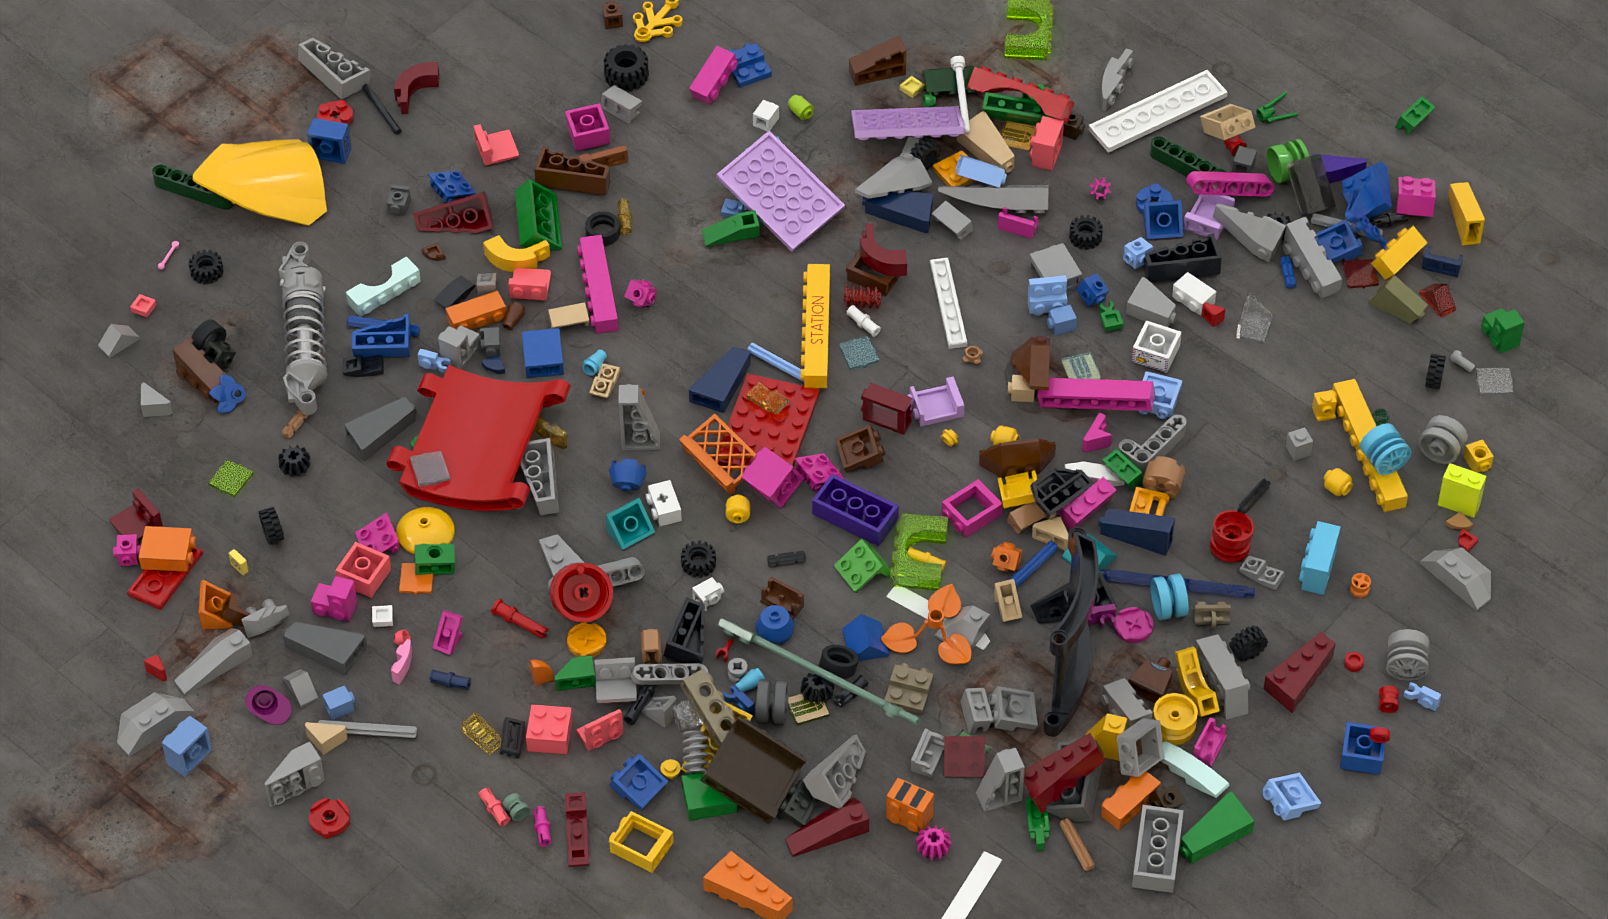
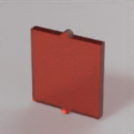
M1356 259L1342 262L1348 288L1362 287L1364 289L1365 287L1379 286L1375 267L1371 264L1373 259Z

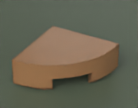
M1459 512L1445 522V525L1453 530L1455 528L1467 531L1473 528V523L1462 512Z

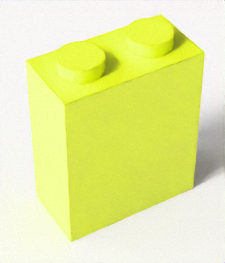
M1449 463L1443 476L1438 506L1458 513L1462 512L1464 515L1475 518L1481 504L1486 476Z

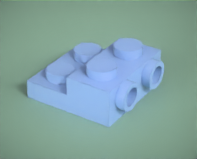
M1066 275L1029 279L1027 303L1030 314L1040 316L1043 313H1049L1051 309L1067 305Z
M1146 371L1142 381H1153L1155 398L1152 411L1139 412L1141 414L1153 413L1161 419L1171 418L1177 404L1182 380Z
M1300 773L1269 779L1263 788L1264 798L1270 800L1274 806L1275 814L1281 816L1283 820L1298 818L1302 812L1318 809L1321 805L1320 800Z

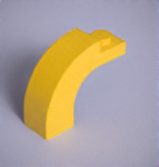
M500 235L483 242L484 255L497 268L508 272H514L515 268L538 269L537 262L550 257V247L546 240L525 249L509 247Z
M1192 646L1176 651L1175 656L1178 665L1176 671L1185 696L1189 697L1196 704L1198 715L1203 717L1220 711L1216 692L1208 687L1203 678L1196 648Z

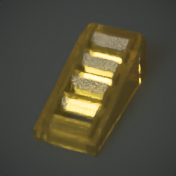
M477 712L471 714L461 723L462 731L489 755L500 747L501 737ZM493 738L494 741L487 745L486 743Z

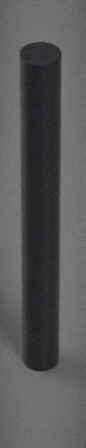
M364 84L362 86L364 92L395 134H400L402 130L370 86Z

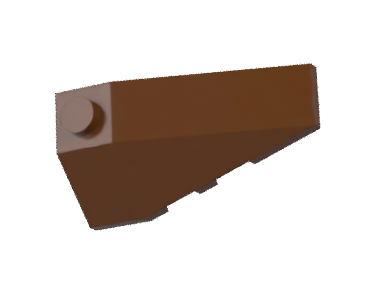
M1045 336L1031 337L1012 353L1011 365L1017 368V373L1023 376V381L1029 389L1049 390L1050 338Z

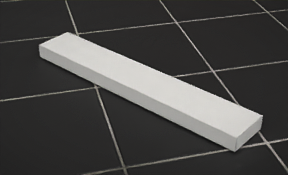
M948 258L930 260V267L948 348L967 347L966 334Z

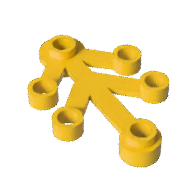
M665 0V5L655 16L653 4L651 2L643 3V12L646 13L649 23L644 26L642 13L638 12L633 15V22L637 25L634 33L635 39L639 42H647L654 36L672 37L673 29L670 26H665L662 29H653L670 24L680 27L683 24L680 15L664 18L671 9L677 8L679 0Z

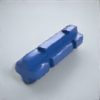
M1283 256L1280 263L1281 267H1283L1282 272L1286 281V287L1294 288L1296 286V279L1291 258Z

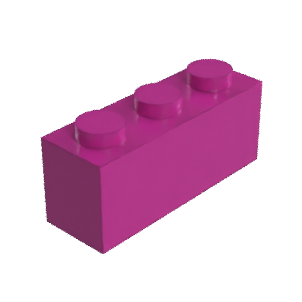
M719 46L715 47L689 88L692 97L711 105L713 100L717 99L720 89L727 83L729 75L737 67L738 61L734 53Z
M1103 476L1063 509L1059 517H1061L1064 526L1069 531L1074 527H1079L1112 499L1116 489Z

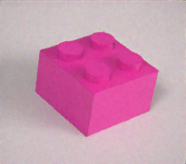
M600 103L565 111L566 127L575 151L610 144L609 127Z
M1409 176L1399 177L1396 193V214L1433 217L1436 198L1435 180L1429 178L1415 179Z

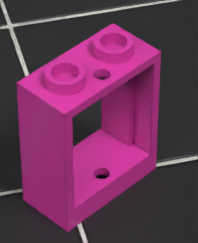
M977 479L942 501L941 513L945 520H949L954 525L958 533H962L967 538L1002 515L1003 503ZM974 496L986 509L967 521L955 508Z

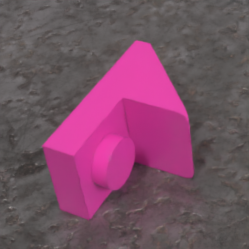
M1099 413L1083 439V452L1086 453L1111 446L1112 435L1106 432L1108 426L1106 424V415Z
M447 610L442 612L433 649L449 655L452 654L463 636V632H460L463 616Z

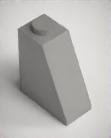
M1142 277L1127 302L1126 314L1145 322L1149 321L1165 327H1169L1171 323L1173 324L1177 317V313H1175L1176 305L1150 281Z

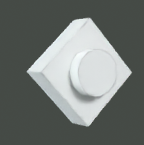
M392 605L372 606L373 627L393 626Z

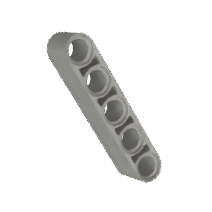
M635 557L598 565L608 575L613 587L640 580L645 574L642 564ZM638 566L635 571H630L632 567ZM619 571L616 576H611L613 572ZM551 578V579L549 580V582H548V588H549V590H550V585H551V581H552L553 578ZM582 589L579 590L580 595L584 593Z

